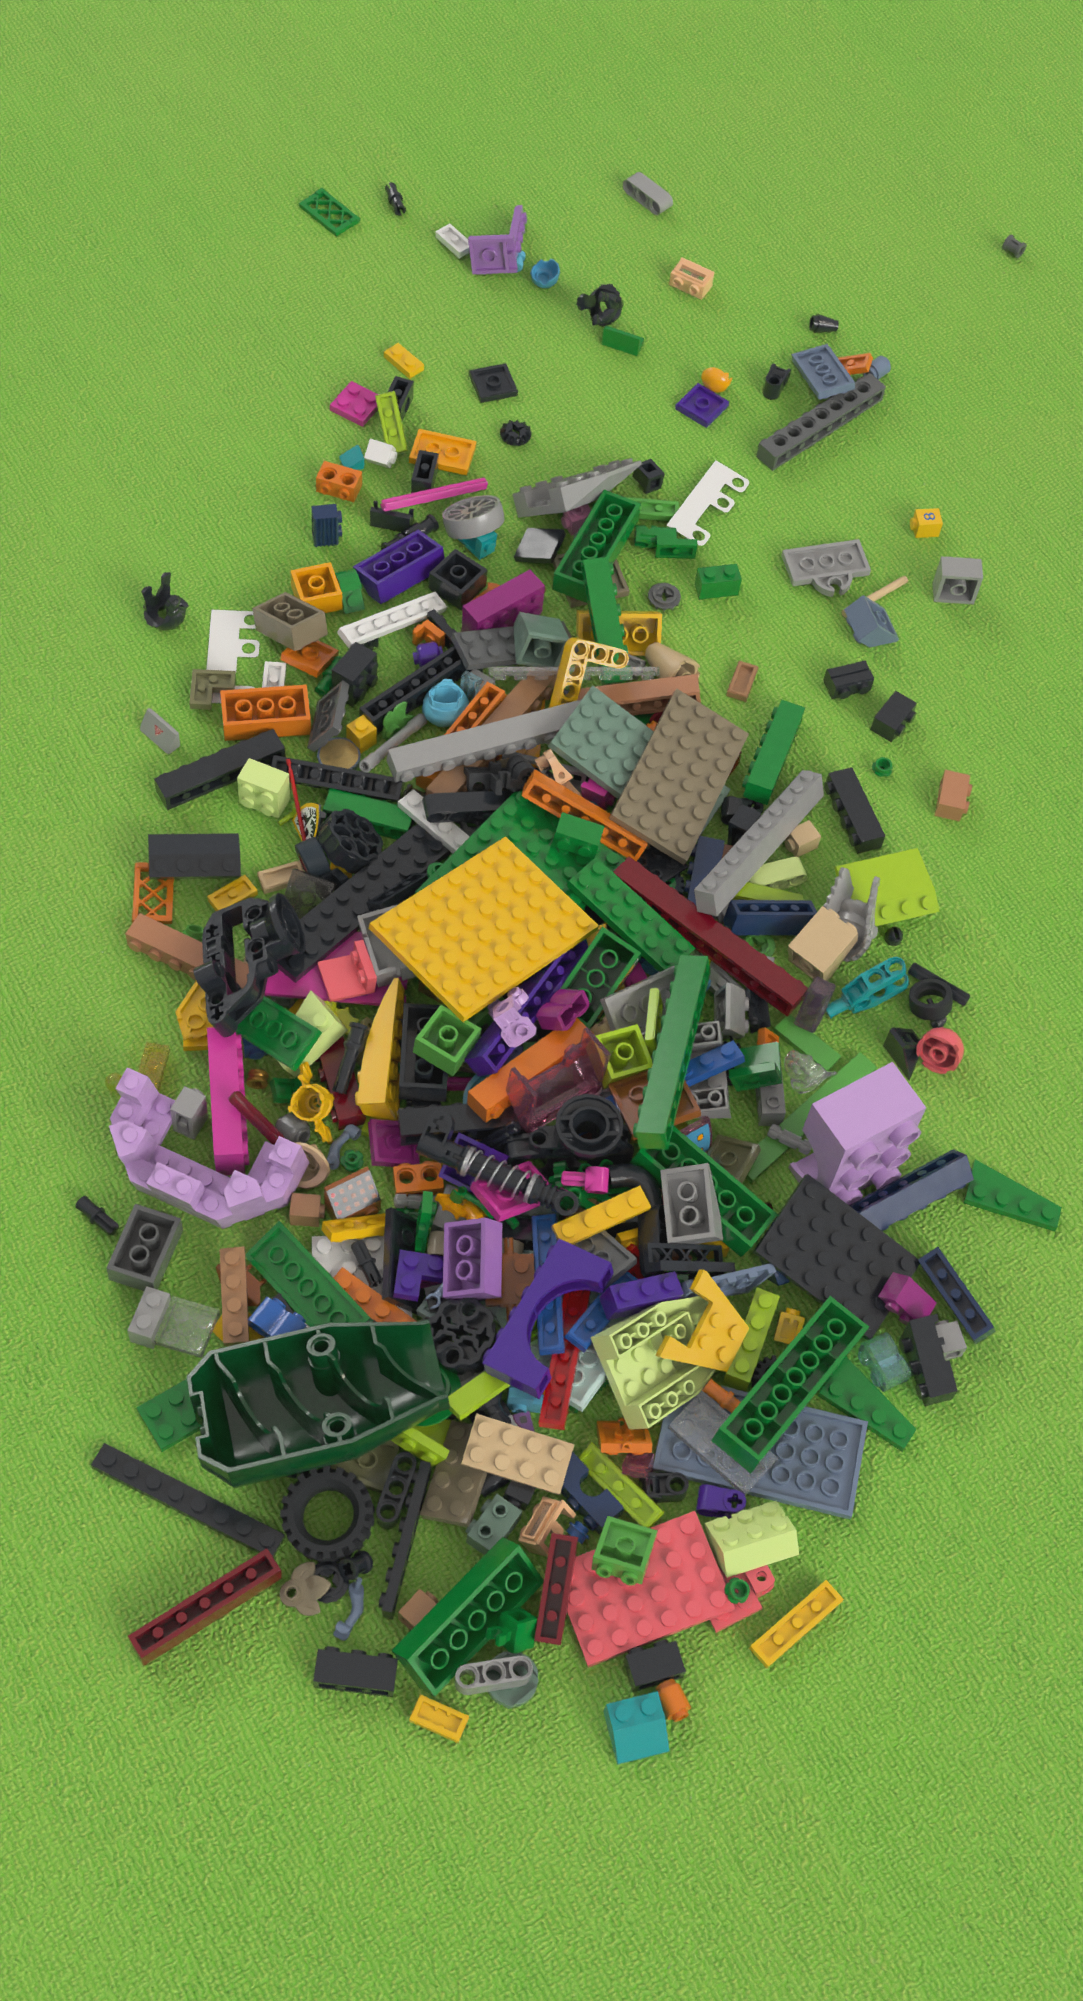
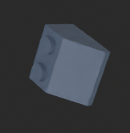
M861 596L844 609L847 615L846 621L853 628V636L859 644L862 643L868 647H874L899 640L885 608L866 596Z

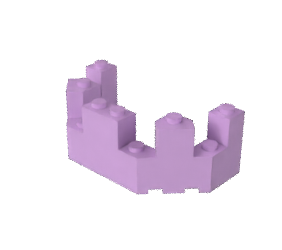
M126 1068L115 1088L121 1098L110 1117L112 1125L109 1128L118 1156L126 1167L130 1182L137 1190L221 1229L230 1227L232 1224L243 1220L246 1221L258 1217L273 1209L288 1206L292 1193L295 1192L309 1165V1161L300 1145L280 1136L275 1145L265 1141L248 1176L234 1170L231 1178L161 1146L172 1125L170 1109L175 1100L160 1094L149 1077Z

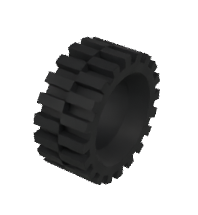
M326 1466L320 1470H309L310 1473L305 1476L303 1473L297 1477L298 1481L295 1484L291 1483L287 1488L289 1492L282 1499L283 1510H280V1517L283 1521V1531L286 1533L288 1540L299 1553H302L310 1560L340 1562L339 1559L352 1557L354 1551L362 1549L364 1541L368 1540L371 1535V1527L374 1526V1505L366 1486L357 1479L356 1475L352 1472H346L341 1467L332 1469L330 1466ZM324 1491H336L345 1495L353 1506V1520L349 1529L342 1536L332 1540H321L313 1537L307 1532L304 1525V1511L308 1502L315 1495Z

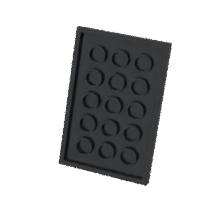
M809 1174L804 1175L753 1251L754 1254L767 1264H772L776 1271L819 1304L823 1305L829 1296L833 1297L869 1326L862 1336L866 1340L873 1338L889 1313V1310L885 1307L886 1303L878 1296L891 1274L894 1272L912 1277L920 1265L918 1258Z

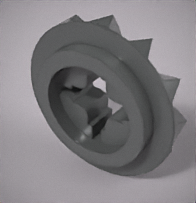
M658 583L650 588L648 598L650 605H655L656 609L662 608L665 611L666 609L673 610L675 606L679 605L681 594L675 586L669 583ZM663 593H665L667 598L666 601L662 599Z

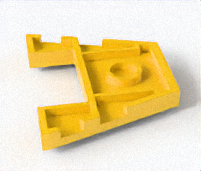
M699 1269L689 1289L708 1301L703 1315L687 1346L673 1337L665 1335L655 1356L728 1372L749 1327L708 1272Z

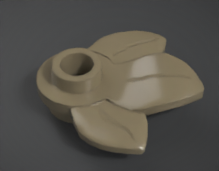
M306 1562L297 1566L292 1573L291 1580L283 1584L280 1589V1599L286 1606L296 1607L302 1615L313 1616L320 1613V1606L317 1600L327 1593L331 1583L323 1577L314 1575V1562ZM296 1589V1595L290 1598L288 1596L289 1591Z

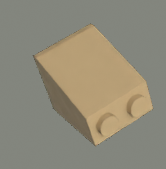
M823 906L788 945V960L822 987L827 984L858 941L856 927L849 922H843L834 910H827Z

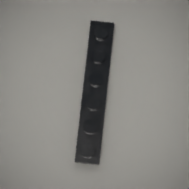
M421 1461L419 1469H415L411 1481L412 1484H415L413 1493L408 1492L405 1502V1508H408L407 1516L402 1517L399 1524L398 1532L402 1533L400 1542L395 1541L392 1551V1557L395 1558L393 1567H388L385 1582L389 1583L386 1592L381 1593L378 1608H382V1616L384 1618L393 1620L420 1512L432 1472L430 1462Z

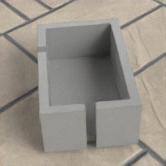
M397 905L357 916L359 929L377 976L376 983L378 988L391 984L394 978L401 977L403 981L417 977L369 929L370 922Z

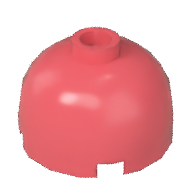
M944 1027L933 1028L926 1032L918 1042L916 1054L918 1057L920 1055L923 1060L922 1064L927 1069L935 1073L946 1074L947 1071H954L958 1067L964 1055V1045L959 1035L953 1030Z

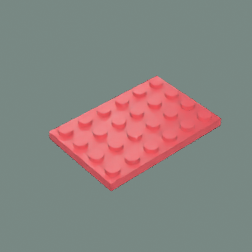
M696 1511L651 1527V1529L658 1531L642 1584L636 1583L630 1586L624 1584L621 1578L612 1575L609 1578H603L597 1575L596 1571L592 1570L595 1550L576 1556L567 1613L588 1668L627 1653L631 1649L645 1646L735 1610L734 1604L728 1600V1595L724 1592L726 1584Z

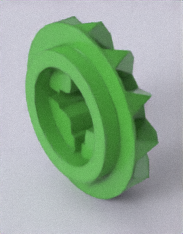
M743 935L741 937L752 947L754 943L757 946L761 945L759 952L772 957L775 951V942L771 935Z

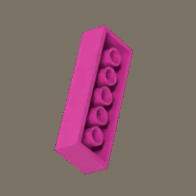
M214 1027L207 1028L215 1169L225 1176L232 1175L234 1170L245 1174V1165H250L247 1119L228 1100L234 1091H240L245 1096L241 1034L236 1035L235 1032L229 1037H222Z

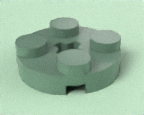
M503 1652L492 1659L525 1656L533 1665L530 1681L526 1685L488 1692L496 1703L508 1709L526 1704L534 1696L538 1685L537 1667L531 1658L523 1653ZM523 1666L513 1668V1672L518 1676H525L527 1674V1670ZM490 1670L486 1673L487 1677L492 1681L501 1678L500 1673L496 1670Z

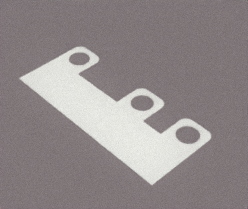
M211 610L206 670L236 671L237 657H257L259 655L260 644L257 640L239 639L240 628L256 629L255 624L247 625L244 622V618L247 615H253V611ZM246 643H251L255 646V651L251 654H246L242 651V646ZM235 686V689L255 688L253 686ZM213 692L212 703H221L220 693Z

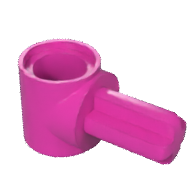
M592 1166L587 1167L586 1172H562L561 1184L563 1186L585 1187V1191L592 1194L608 1193L609 1168Z

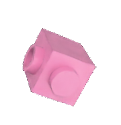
M585 504L563 512V517L561 518L562 525L565 529L567 528L570 535H575L579 528L582 527L591 512L589 505Z

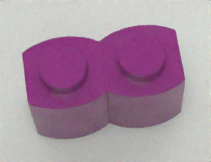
M559 989L553 994L550 1002L540 1007L536 1017L542 1029L566 1031L574 1024L576 1017L586 1012L590 1003L584 990Z

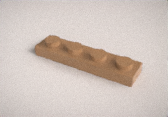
M245 1247L221 1248L223 1344L225 1347L249 1342L250 1340Z

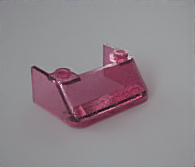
M588 1027L584 1028L580 1043L572 1044L565 1049L562 1062L530 1080L521 1075L515 1067L511 1068L506 1092L519 1124L526 1133L533 1132L538 1129V1126H543L556 1119L563 1103L572 1097L583 1094L596 1095L601 1089L611 1054Z

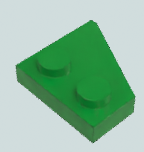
M423 1191L417 1214L415 1252L425 1254L429 1228H432L433 1217L436 1214L437 1202L433 1201V1192Z

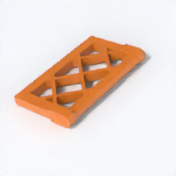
M135 863L132 923L139 915V907L143 906L149 912L145 916L162 924H172L174 879H167L166 881L157 879L161 885L152 890L146 885L150 881L149 876L143 881L140 879L141 872H149V863ZM143 886L149 894L141 900L139 895L140 888ZM164 887L167 888V898L165 900L157 894ZM154 896L160 904L152 910L145 902ZM163 906L166 907V915L156 914Z

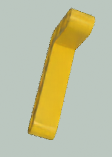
M576 637L568 639L564 646L549 708L578 700L587 661L614 668H623L629 661L627 652L613 646ZM579 643L580 650L575 653L574 647ZM599 648V655L594 658V651ZM616 653H618L619 658L614 663L613 657ZM574 664L575 670L572 674H569V668ZM569 685V693L564 695V688Z

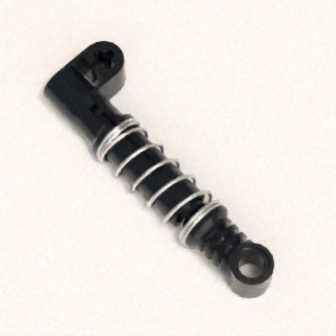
M435 1111L429 1117L417 1145L416 1153L455 1169L459 1175H470L475 1178V1182L479 1179L486 1182L487 1187L491 1184L498 1187L499 1192L505 1190L512 1193L511 1197L514 1195L518 1196L522 1192L523 1202L527 1204H538L540 1202V1206L543 1207L546 1204L547 1209L552 1207V1211L564 1216H573L579 1211L581 1203L575 1193L563 1188L558 1190V1186L552 1187V1183L546 1185L547 1181L541 1175L535 1173L532 1176L531 1171L523 1172L518 1165L512 1167L507 1165L506 1160L500 1162L495 1160L494 1155L488 1157L483 1155L482 1150L476 1152V1147L474 1148L470 1145L464 1147L450 1141L456 1124L455 1119L449 1113ZM445 1117L444 1121L447 1123L446 1128H440V1131L446 1133L445 1138L430 1133L431 1128L439 1130V1125L436 1124L437 1120H443ZM565 1197H571L574 1200V1206L569 1211H565L561 1207V1201Z

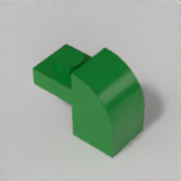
M349 569L335 572L342 592L343 613L347 614L365 610L361 593L362 586L356 570Z

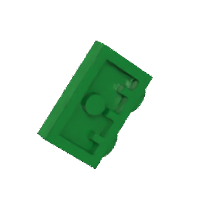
M778 1042L740 1048L745 1062L734 1066L735 1069L729 1070V1078L737 1092L782 1084L780 1045Z

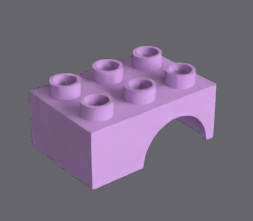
M891 1062L811 1105L802 1131L809 1140L814 1153L795 1163H790L788 1168L799 1183L804 1175L809 1174L850 1205L863 1197L860 1192L861 1190L873 1184L878 1190L901 1177L902 1174L898 1168L911 1156L908 1146L921 1135L918 1125L926 1110V1106L895 1064Z

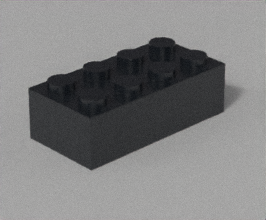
M404 1003L399 1079L400 1100L446 1102L448 1073L413 1053L415 1038L440 1005Z

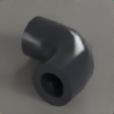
M617 1163L606 1166V1168H609L608 1184L610 1189L621 1187L633 1189L641 1186L651 1207L663 1204L657 1181L645 1168L633 1163Z

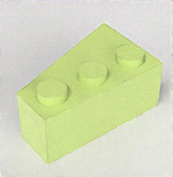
M311 990L296 1016L323 1033L302 1063L308 1061L310 1066L348 1031L324 1000ZM279 1062L283 1069L294 1077L300 1073L299 1068L295 1072Z

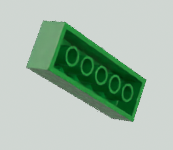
M603 490L555 570L552 590L587 603L581 570L582 561L608 556L609 563L612 562L614 564L639 520L641 503Z
M675 1126L673 1127L668 1150L641 1148L630 1161V1163L645 1168L656 1179L661 1190V1170L708 1163L721 1216L723 1240L721 1241L740 1257L755 1244L778 1215Z
M502 1537L391 1651L417 1686L435 1697L456 1675L458 1668L467 1664L489 1641L486 1638L487 1628L499 1627L500 1613L521 1607L544 1583V1580L520 1545Z

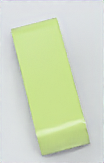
M790 857L763 864L748 882L781 890L804 883L808 876L800 858Z

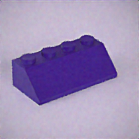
M418 529L353 566V569L356 570L360 582L368 595L379 604H383L428 578L429 573L445 559L443 546Z

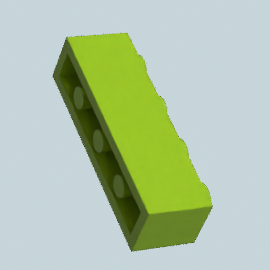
M760 1288L756 1289L745 1318V1323L748 1325L749 1330L728 1372L725 1374L723 1385L746 1392L777 1307L779 1295Z

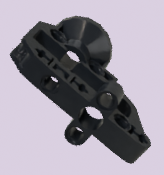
M281 893L272 895L269 901L266 902L251 897L212 913L203 929V964L195 967L193 972L197 983L205 991L208 1021L222 1037L233 1035L238 1029V1024L262 1002L267 979L278 973L277 960L290 955H301L306 950L305 935L298 915L290 901ZM242 923L244 930L250 936V938L244 939L245 957L248 962L249 973L247 974V984L243 989L236 982L233 927Z
M593 1094L574 1096L563 1103L557 1113L555 1126H538V1130H534L531 1133L509 1136L491 1147L508 1155L507 1165L512 1167L522 1164L528 1159L542 1160L545 1166L537 1170L547 1181L549 1176H554V1162L566 1160L569 1170L577 1172L582 1164L577 1160H584L591 1166L598 1167L604 1159L612 1161L613 1164L630 1163L634 1153V1146L630 1144L631 1135L627 1126L623 1124L620 1111L611 1101L600 1095ZM590 1132L592 1133V1139H584L578 1136V1134Z

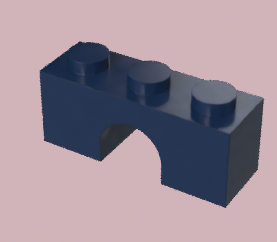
M572 1451L561 1494L566 1498L565 1501L574 1512L578 1511L581 1514L587 1528L591 1531L595 1530L600 1535L607 1516L618 1519L622 1516L624 1507L608 1489L594 1497L582 1492L580 1484L588 1477L589 1469Z

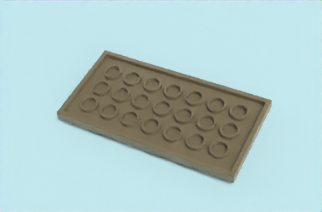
M676 689L609 819L684 865L690 857L749 733L679 689Z

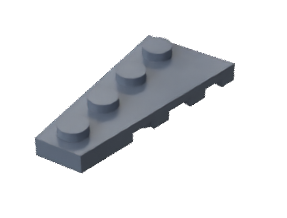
M766 1264L711 1278L725 1296L740 1295L752 1291L773 1275L776 1269L772 1264ZM687 1280L680 1284L684 1293L680 1299L699 1296L689 1289L693 1280Z

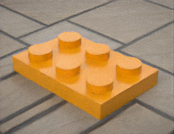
M419 429L409 456V463L416 464L419 450L439 453V470L467 476L477 441Z

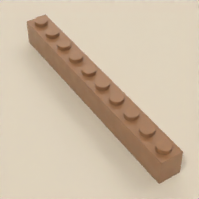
M533 666L482 725L539 711L542 707V701L544 699L549 700L552 696L559 666L557 670ZM497 756L491 760L483 759L476 761L468 766H456L449 771L442 770L426 788V795L432 793L468 792L464 767H488L489 761L494 763Z

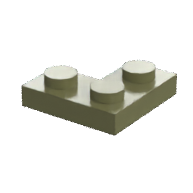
M193 669L189 702L190 709L212 710L213 692L220 693L221 690H235L236 671Z

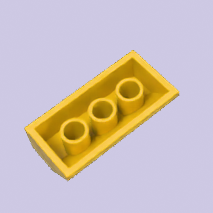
M577 610L576 637L594 642L589 610ZM621 611V616L618 617L620 624L624 626L625 636L622 639L623 645H627L628 654L632 656H645L646 649L650 644L661 643L662 614L660 612Z

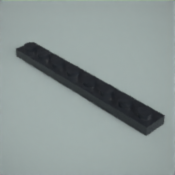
M106 1443L103 1444L91 1464L92 1469L257 1553L267 1548L274 1558L285 1539V1534Z

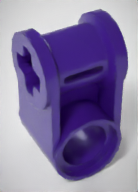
M707 1484L699 1486L696 1504L697 1514L719 1518L726 1516L730 1519L732 1513L735 1514L745 1510L746 1497L741 1491ZM732 1502H737L736 1508L731 1507Z

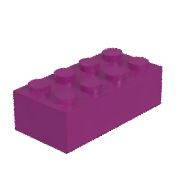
M528 570L463 605L461 632L514 626L519 612L540 615L543 610L545 585L531 570Z

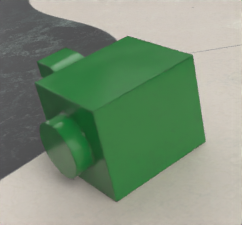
M521 1607L500 1613L499 1627L487 1628L486 1638L488 1640L496 1638L495 1645L505 1647L510 1653H521L524 1650L534 1648L538 1618Z

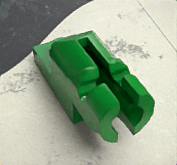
M635 525V547L654 548L655 558L695 559L698 546L697 539H677V530L673 527L651 525V529H648L646 525Z

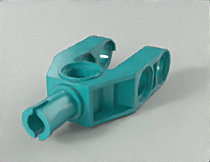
M891 957L858 975L841 989V998L824 1006L829 1018L832 1019V1017L847 1009L851 1010L854 1014L873 1008L905 991L909 986V978L906 974L904 960L899 957ZM894 963L902 966L901 970L889 971L890 966ZM878 974L881 976L879 980L873 983L869 982V978L872 975ZM904 977L905 982L902 985L896 986L893 984ZM883 988L885 989V993L882 996L876 997L873 995L875 992Z

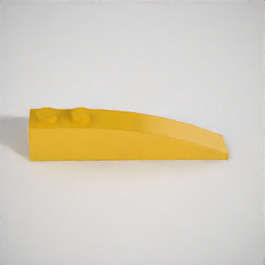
M399 978L393 979L373 1020L364 1050L361 1070L358 1071L357 1075L359 1091L355 1093V1103L360 1107L364 1115L398 1121L397 1111L400 1105L398 1062H401L399 1040H402L403 1027L399 1019H403L405 993Z

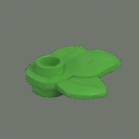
M407 702L399 703L393 711H389L386 714L382 737L388 741L415 717L411 714H405Z

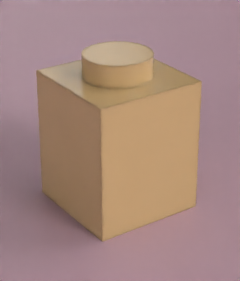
M810 820L797 825L784 841L785 847L795 857H800L818 848L821 835Z

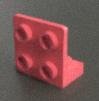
M364 940L354 941V948L350 955L318 962V969L330 1002L375 993L377 976Z

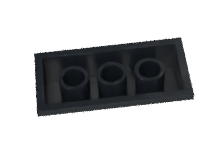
M239 833L148 834L149 880L227 879L241 877Z

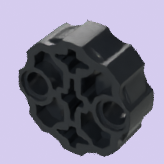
M352 810L333 811L318 828L320 833L317 840L327 854V858L334 865L344 868L349 873L356 874L373 859H378V855L382 853L383 840L374 829L373 824Z
M475 1298L450 1299L442 1303L436 1314L429 1318L438 1362L448 1371L457 1375L471 1371L477 1373L485 1369L483 1357L486 1351L492 1349L496 1342L497 1333L501 1329L499 1320L489 1308L483 1306ZM476 1308L474 1314L468 1316L469 1311ZM460 1355L458 1361L451 1364L453 1358Z

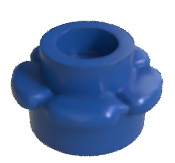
M578 1520L575 1524L569 1523L570 1526L566 1530L568 1534L579 1537L578 1542L580 1544L586 1538L589 1540V1536L586 1535L589 1529Z

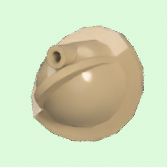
M295 1142L302 1147L309 1161V1165L297 1187L303 1189L318 1187L327 1179L331 1172L326 1157L316 1144L309 1145L307 1143Z

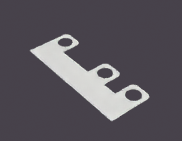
M715 461L667 526L676 528L678 533L688 539H695L692 535L693 532L701 531L704 533L705 539L702 541L697 540V543L701 546L705 545L710 538V534L695 523L710 504L723 512H729L733 507L734 500L720 492L724 484L738 492H744L749 485V481L720 462ZM732 479H742L744 486L740 488L734 486ZM725 498L729 501V506L726 508L720 507L717 500Z

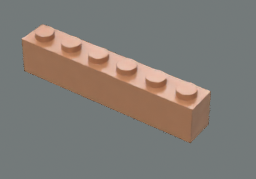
M698 674L595 686L631 715L664 712L676 689L701 703ZM591 687L580 688L578 700L583 699Z
M139 913L125 933L129 948L135 952L147 954L154 961L166 963L173 970H180L196 980L193 970L195 967L203 964L202 942ZM235 958L236 982L243 989L247 984L248 964Z

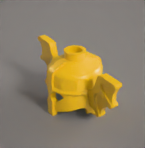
M307 1061L299 1066L300 1075L297 1077L301 1081L302 1086L293 1094L288 1110L301 1120L314 1122V1130L321 1135L322 1142L327 1141L328 1144H331L334 1141L330 1129L323 1123L322 1119L330 1114L334 1096L328 1089L318 1084H310L312 1072Z

